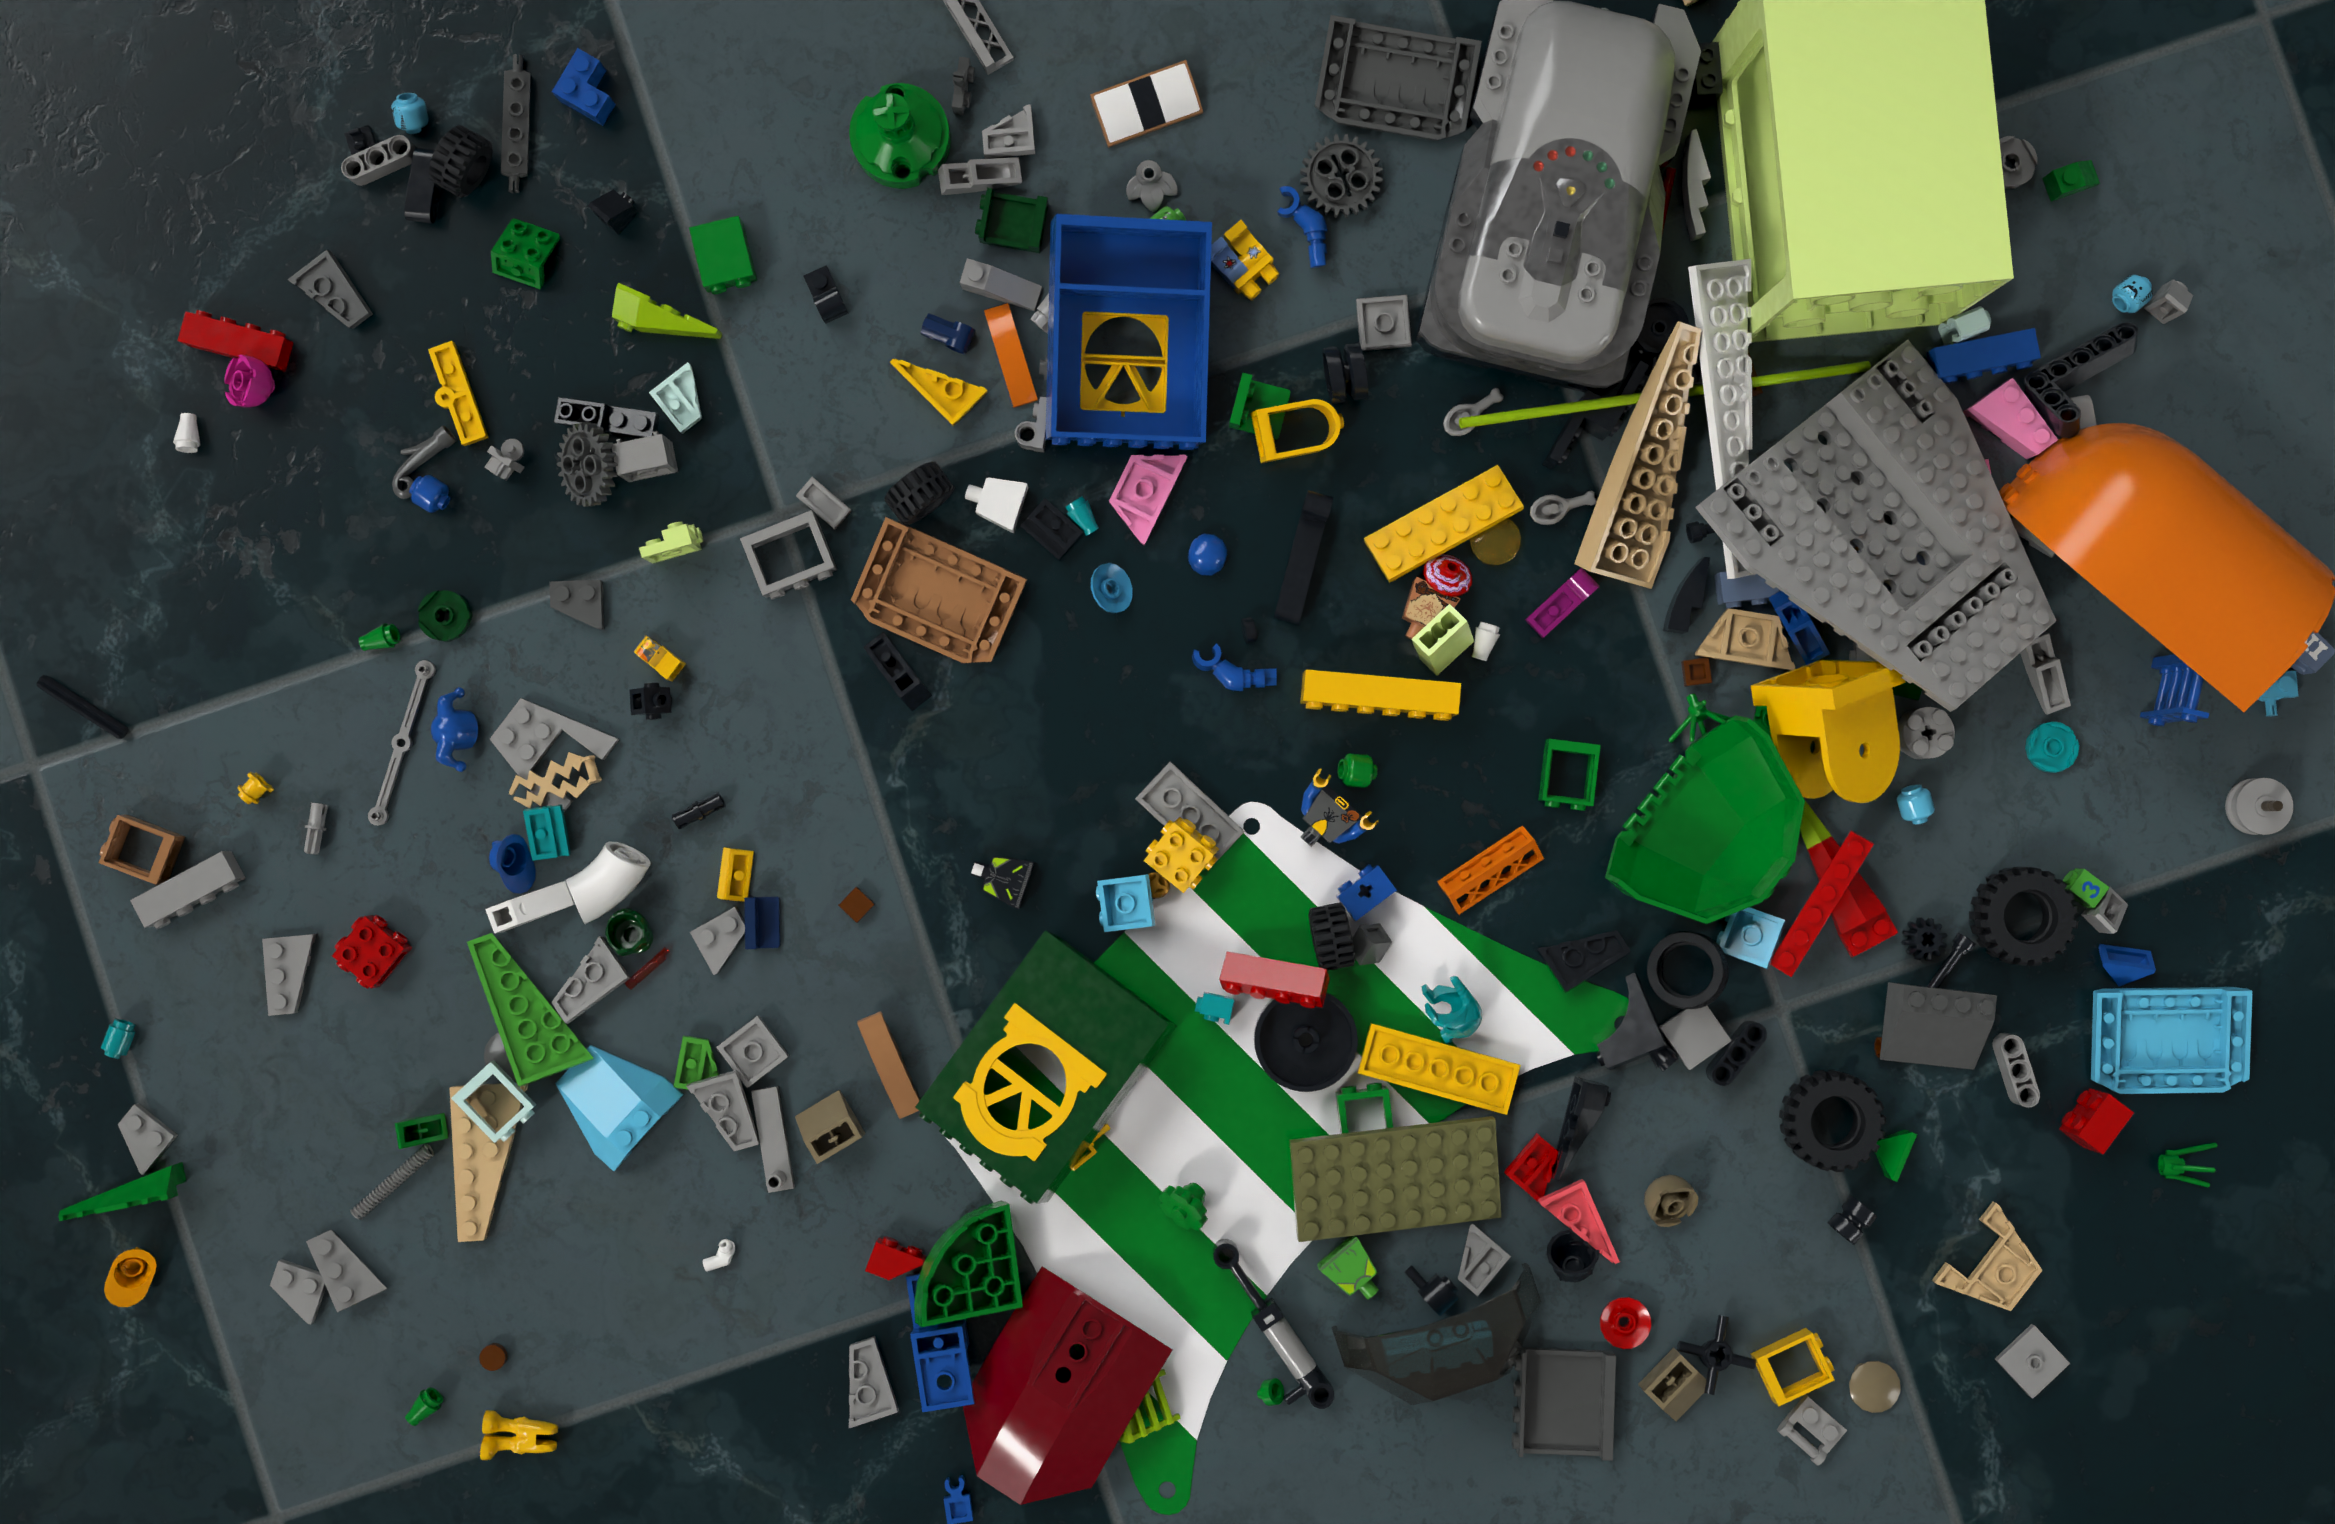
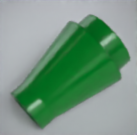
M384 623L369 633L360 636L358 641L363 651L394 648L400 642V634L394 624Z
M431 1387L422 1390L410 1411L405 1415L407 1422L417 1426L422 1420L439 1410L443 1402L440 1392Z

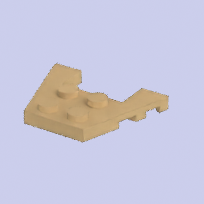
M1992 1202L1979 1218L1982 1223L1999 1235L1991 1249L1968 1278L1945 1262L1932 1281L1937 1285L2012 1311L2042 1272V1269L2025 1243L2021 1241L2015 1232L2011 1222L2007 1220L2001 1207L1996 1202Z

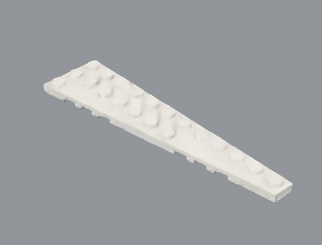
M1751 259L1688 267L1695 326L1701 329L1698 350L1716 490L1749 465V450H1752V359L1748 356V346L1752 343V333H1748V318L1752 317L1751 307H1748V292H1751ZM1723 542L1727 579L1753 575L1742 566Z

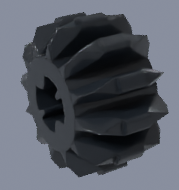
M1918 917L1916 923L1908 922L1910 931H1902V934L1908 937L1901 941L1902 945H1910L1906 953L1914 954V959L1921 960L1924 957L1926 961H1931L1932 954L1937 957L1941 955L1938 947H1947L1945 943L1941 942V939L1946 938L1948 935L1946 933H1939L1943 926L1938 923L1934 925V919L1928 918L1925 921L1922 917ZM1922 934L1927 935L1925 937L1926 944L1921 943L1924 940Z

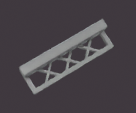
M943 0L987 75L1014 60L979 0ZM965 4L976 6L978 9L976 19L967 17L964 12ZM978 25L990 29L989 41L979 37L977 33ZM993 37H995V39H996V41H997L998 43L992 42V41H993ZM991 47L1002 49L1005 57L994 62L990 55Z

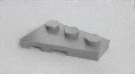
M332 1230L306 1241L337 1312L388 1289Z
M876 1337L850 1344L849 1428L897 1413L899 1408Z

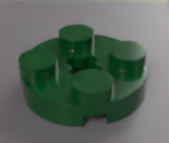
M447 590L429 593L421 601L418 608V623L421 630L428 637L445 642L461 637L467 631L473 617L467 601L461 595ZM441 610L445 612L449 610L450 619L448 621H439L441 618L439 612Z

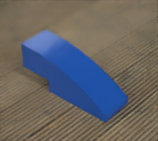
M1782 591L1769 597L1770 602L1806 665L1830 654L1805 610L1788 599L1789 596Z

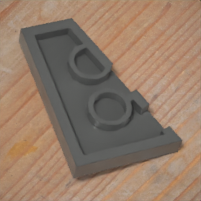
M325 250L288 279L349 328L354 329L373 315L332 251Z

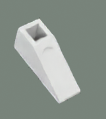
M563 881L485 910L494 933H501L575 904L567 882Z

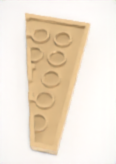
M502 1083L482 1084L466 1099L496 1132L509 1122L523 1106ZM528 1084L521 1086L520 1088L525 1092L528 1088ZM464 1086L450 1087L458 1242L483 1241L487 1239L496 1197L500 1191L504 1169H506L515 1132L506 1141L503 1142L499 1139L494 1143L451 1099Z

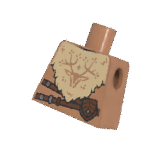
M1416 577L1412 583L1402 619L1411 623L1405 636L1412 639L1449 604L1455 608L1460 598L1442 595L1435 591L1427 581Z

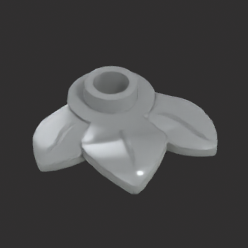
M1146 160L1138 165L1136 176L1129 180L1126 192L1128 200L1141 198L1147 209L1156 212L1163 201L1164 195H1177V185L1171 174L1161 171L1160 166L1156 162ZM1147 168H1151L1154 172L1151 178H1146L1144 175V171Z

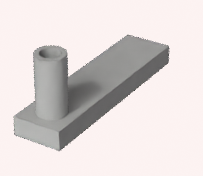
M774 1086L752 1090L768 1193L794 1189L795 1184L779 1087Z

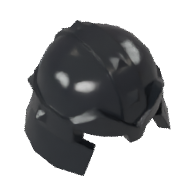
M1566 1230L1552 1237L1547 1245L1546 1255L1560 1281L1581 1282L1593 1274L1595 1264L1599 1259V1250L1593 1251L1586 1241L1570 1242L1574 1240L1571 1230Z

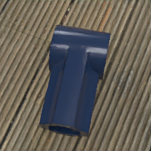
M928 313L922 325L921 335L941 342L953 351L966 354L976 330L961 322L955 321L953 323Z

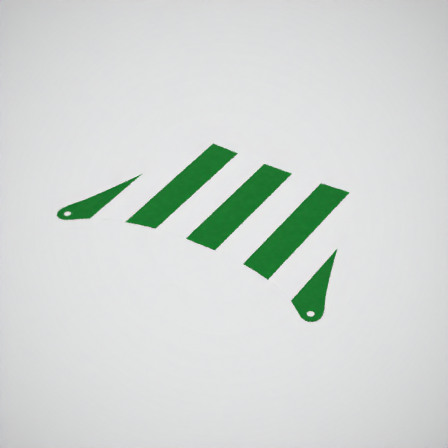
M1258 802L1245 803L1229 815L1242 829L1247 819L1255 818L1260 823L1258 833L1249 835L1244 832L1209 871L1206 868L1203 869L1199 874L1203 879L1194 890L1189 887L1183 893L1170 883L1168 893L1164 897L1155 898L1152 901L1156 926L1127 929L1094 962L1177 1026L1106 1122L1111 1130L1093 1142V1147L1097 1153L1075 1171L1071 1170L1048 1202L1038 1204L1034 1202L1030 1204L1020 1196L1021 1191L1015 1186L1010 1188L999 1179L1001 1177L999 1173L995 1170L990 1172L979 1163L981 1159L975 1154L970 1156L959 1148L961 1143L956 1139L949 1140L946 1138L960 1154L993 1203L1002 1200L1010 1204L1013 1232L1023 1245L1037 1273L1043 1266L1173 1349L1162 1369H1165L1166 1375L1159 1378L1171 1414L1178 1413L1181 1419L1171 1425L1162 1427L1161 1430L1149 1433L1146 1437H1140L1131 1444L1120 1442L1134 1483L1141 1497L1150 1509L1165 1515L1179 1513L1189 1501L1197 1438L1210 1398L1229 1357L1252 1320L1251 1312L1256 1309L1231 1270L1222 1269L1215 1264L1213 1259L1215 1243L1221 1239H1229L1236 1244L1239 1252V1265L1262 1299L1265 1300L1291 1263L1312 1242H1298L1289 1140L1340 1134L1335 1092H1341V1087L1356 1086V1090L1366 1089V1084L1382 1083V1086H1387L1389 1089L1393 1127L1441 1122L1466 1105V1103L1358 1074L1357 1071L1370 1023L1445 1043L1440 1034V1030L1443 1027L1433 1024L1425 1011V1004L1429 1003L1436 1013L1439 1014L1450 1013L1451 1005L1443 1001L1435 1005L1431 1004L1423 995L1421 986L1427 984L1431 990L1438 985L1454 988L1450 977L1457 976L1479 1003L1482 1009V1021L1478 1029L1471 1036L1453 1038L1449 1045L1521 1065L1518 1073L1519 1076L1531 1069L1572 1055L1599 1051L1597 1044L1609 1038L1616 1031L1615 1020L1620 1016L1626 1015L1629 1003L1627 997L1586 981L1565 993L1547 965L1516 952L1394 892L1357 921H1354L1346 911L1352 938L1360 925L1381 924L1392 941L1379 963L1359 965L1355 959L1354 966L1328 971L1330 980L1327 992L1340 1000L1348 1009L1357 1029L1358 1046L1351 1067L1339 1081L1322 1090L1299 1092L1279 1085L1264 1071L1254 1048V1029L1257 1019L1266 1004L1273 998L1256 999L1250 996V994L1240 993L1233 995L1223 990L1219 978L1226 952L1319 967L1310 930L1309 910L1314 907L1339 903L1340 901L1336 897L1340 893L1338 888L1348 880L1353 883L1360 878L1358 874L1360 870L1318 842L1310 847L1300 838L1303 834L1301 830L1283 819L1271 807ZM1361 885L1359 887L1361 889L1360 893H1358L1359 896L1364 895L1368 897L1370 895L1368 893L1369 889H1371L1370 886L1365 887ZM1208 992L1234 998L1229 1025L1223 1023V1018H1219V1022L1204 1019V1014L1195 1012L1197 997H1203V993ZM1308 1032L1301 1034L1298 1038L1299 1044L1302 1046L1311 1044L1312 1035ZM1021 1044L1008 1049L997 1058L1060 1107L1066 1091V1075L1061 1061L1051 1050L1038 1044ZM991 1068L986 1077L984 1094L989 1095L1012 1083ZM1022 1092L988 1106L992 1117L1008 1129L1016 1130L1018 1127ZM1382 1096L1345 1101L1349 1133L1386 1128ZM1033 1099L1031 1100L1028 1124L1030 1130L1043 1125L1052 1118V1114ZM1086 1149V1151L1084 1152V1154H1083L1081 1157H1083L1086 1153H1088L1089 1150ZM1189 1183H1196L1204 1189L1206 1196L1203 1206L1207 1209L1205 1215L1208 1220L1198 1231L1192 1228L1186 1230L1176 1225L1173 1218H1169L1164 1214L1160 1207L1161 1201L1159 1196L1169 1185L1176 1188L1177 1186L1184 1187ZM1224 1248L1218 1255L1221 1259L1227 1260L1232 1257L1233 1251ZM1076 1344L1074 1347L1081 1359L1085 1354V1349L1082 1345ZM1152 1385L1149 1389V1394L1158 1421H1162L1164 1418ZM1142 1401L1139 1410L1146 1428L1151 1425ZM1163 1482L1174 1484L1176 1492L1173 1497L1164 1498L1160 1495L1159 1487Z

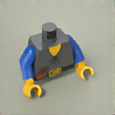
M1318 769L1313 781L1303 794L1301 811L1304 816L1302 819L1310 827L1301 835L1300 838L1310 847L1321 836L1328 843L1333 841L1340 844L1356 839L1379 823L1378 820L1375 823L1368 821L1367 817L1372 814L1371 811L1367 812L1364 816L1360 815L1327 785L1331 775L1329 774L1327 779H1322L1319 777L1322 769Z

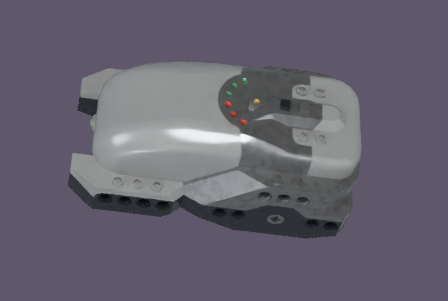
M1502 0L1499 2L1492 20L1470 112V118L1477 131L1464 145L1460 154L1415 339L1426 352L1436 357L1485 369L1490 367L1536 378L1539 382L1584 393L1587 390L1595 394L1604 393L1613 389L1623 379L1630 348L1637 340L1644 324L1660 257L1666 195L1660 169L1671 162L1677 151L1701 54V49L1685 10L1659 4L1650 21L1643 18L1609 11L1607 8H1597L1572 1Z

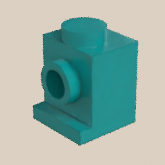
M1204 992L1203 997H1197L1195 1012L1204 1014V1019L1219 1022V1018H1223V1023L1229 1025L1234 998Z

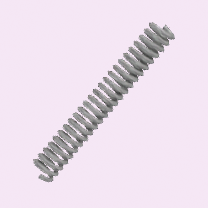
M428 1144L421 1146V1149H418L415 1155L413 1154L412 1157H409V1160H406L403 1166L400 1165V1168H397L394 1174H390L387 1179H384V1182L375 1187V1190H372L369 1196L366 1195V1198H363V1201H360L357 1207L354 1206L353 1209H350L351 1214L355 1218L362 1220L366 1214H369V1211H372V1208L374 1209L391 1192H394V1189L403 1184L406 1178L412 1176V1173H415L425 1162H428V1159L434 1156L433 1149Z

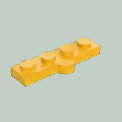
M449 341L428 349L439 382L442 384V387L435 393V401L441 407L450 410L461 444L467 446L489 438L455 342Z

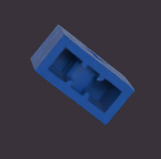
M1369 864L1358 873L1360 878L1353 883L1348 880L1338 888L1340 893L1336 897L1354 921L1360 919L1397 891L1378 865L1372 867ZM1361 885L1371 887L1368 891L1370 894L1368 897L1358 895L1361 891L1359 888Z

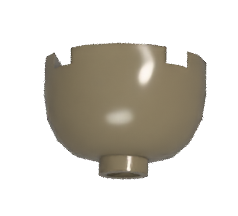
M1666 1175L1655 1179L1648 1186L1644 1196V1205L1650 1218L1658 1226L1670 1227L1681 1223L1680 1218L1685 1214L1688 1217L1692 1215L1698 1205L1699 1198L1693 1187L1685 1179L1677 1175Z

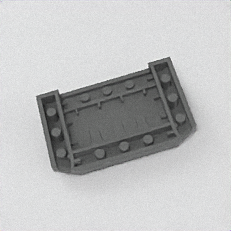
M1330 15L1314 107L1335 123L1433 141L1462 134L1466 130L1482 41L1456 37V39L1362 23L1357 22L1356 19Z

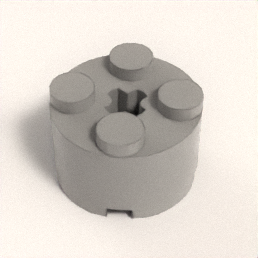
M1934 707L1912 709L1904 713L1898 722L1900 750L1911 758H1936L1946 753L1954 744V725L1944 710ZM1926 730L1927 735L1922 736L1921 732Z

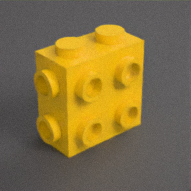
M1179 817L1174 823L1169 820L1161 830V833L1164 834L1159 842L1154 839L1146 849L1148 856L1144 862L1184 893L1189 887L1194 890L1203 879L1199 875L1203 869L1206 868L1209 871L1218 860L1215 854L1219 851V848L1215 846L1216 842L1211 837L1203 836L1199 833L1191 821Z

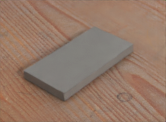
M1171 762L1135 798L1164 826L1169 820L1174 823L1179 817L1191 821L1199 833L1203 836L1211 837L1216 842L1215 846L1219 848V851L1215 854V857L1218 860L1245 832Z

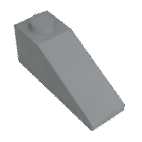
M968 258L960 280L962 290L1032 311L1036 310L1042 286L994 266Z

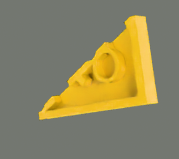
M892 359L890 361L891 365L953 427L988 393L985 387H978L963 380L912 365L903 360Z

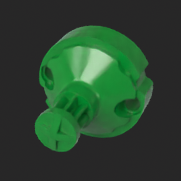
M905 83L884 85L880 88V93L874 97L865 96L856 107L851 118L849 137L854 155L864 172L874 181L884 186L898 189L919 186L922 177L926 175L935 176L941 165L947 161L951 148V132L946 114L940 103L930 93L920 87ZM907 169L910 171L908 177L904 179L897 177L899 171Z

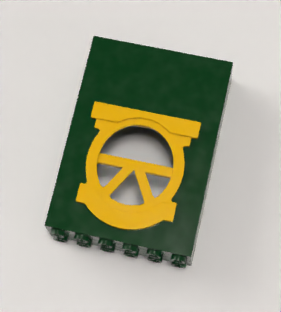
M1045 930L915 1108L921 1112L919 1116L929 1124L933 1122L940 1127L939 1132L949 1140L954 1138L961 1143L959 1148L970 1156L975 1154L980 1158L981 1161L979 1163L990 1172L995 1170L1001 1175L999 1179L1010 1188L1013 1186L1021 1191L1020 1196L1030 1204L1034 1202L1036 1204L1045 1203L1050 1200L1177 1026L1058 935ZM1021 1044H1038L1051 1050L1061 1061L1066 1075V1091L1060 1107L997 1058L1008 1049ZM991 1068L1012 1083L989 1095L984 1094L986 1077ZM1022 1092L1018 1127L1016 1130H1011L999 1124L992 1117L988 1106ZM1033 1099L1052 1114V1118L1043 1125L1030 1130L1028 1124L1031 1100Z

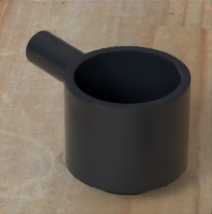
M1410 1266L1405 1271V1274L1419 1288L1418 1293L1439 1316L1443 1315L1459 1300V1297L1455 1294L1459 1290L1446 1275L1440 1277L1436 1273L1426 1282L1413 1266Z

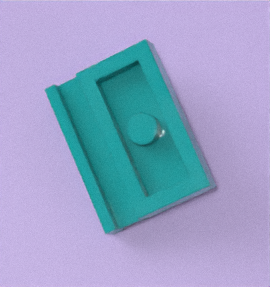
M562 804L524 809L523 814L532 861L556 858L558 856H570L571 849Z

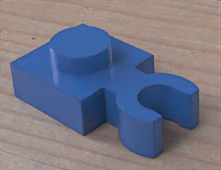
M963 1475L959 1476V1485L956 1487L951 1485L949 1477L945 1480V1489L950 1493V1496H944L947 1524L969 1522L974 1519L970 1492L962 1493L965 1485Z

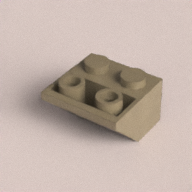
M840 1090L795 1116L803 1141L817 1164L866 1134Z
M1673 1347L1638 1385L1662 1410L1677 1421L1704 1393L1706 1378Z

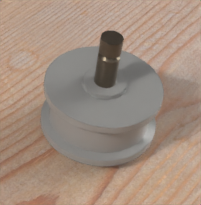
M2251 778L2240 781L2232 787L2226 798L2225 810L2230 823L2237 830L2251 835H2268L2282 830L2288 824L2293 813V800L2290 792L2282 783L2271 778Z

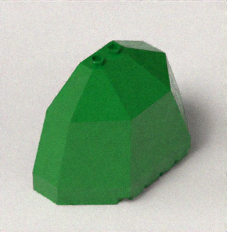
M1737 715L1691 743L1685 751L1686 758L1679 755L1669 767V770L1674 774L1673 777L1665 772L1653 787V790L1658 793L1657 797L1649 792L1637 807V810L1642 813L1641 817L1633 812L1622 826L1625 831H1621L1615 838L1605 878L1623 894L1708 924L1763 902L1764 899L1772 895L1774 887L1779 880L1786 877L1790 872L1791 865L1795 862L1805 800L1769 734L1750 718Z

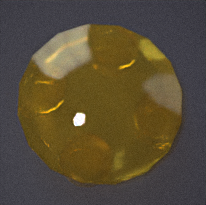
M1509 518L1470 539L1472 551L1486 565L1507 563L1515 557L1521 542L1519 529Z

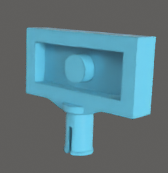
M2286 671L2257 699L2265 702L2266 717L2278 716L2277 700L2299 696L2296 671Z

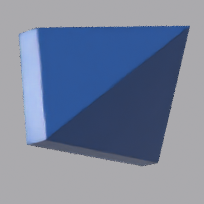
M2100 944L2098 947L2103 967L2119 987L2154 974L2156 971L2151 951Z

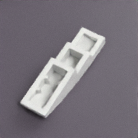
M1697 129L1692 130L1686 137L1682 163L1684 213L1691 241L1700 239L1706 233L1700 212H1703L1708 206L1703 185H1706L1711 179Z

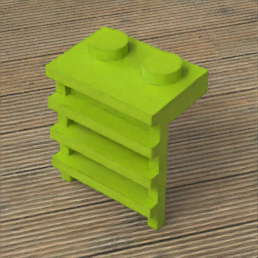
M1161 1369L1152 1384L1164 1420L1158 1421L1148 1391L1143 1399V1404L1151 1426L1145 1428L1138 1407L1119 1442L1131 1444L1135 1442L1134 1440L1146 1437L1149 1433L1161 1430L1162 1427L1171 1425L1181 1419L1180 1414H1171L1159 1378L1166 1375L1165 1369Z

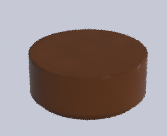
M498 1343L487 1345L480 1353V1364L489 1371L500 1369L507 1361L506 1349Z

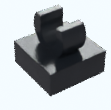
M369 125L344 133L351 155L377 144L372 128Z

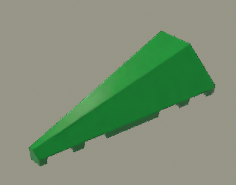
M183 1163L171 1165L59 1211V1221L178 1196L176 1185L186 1182Z

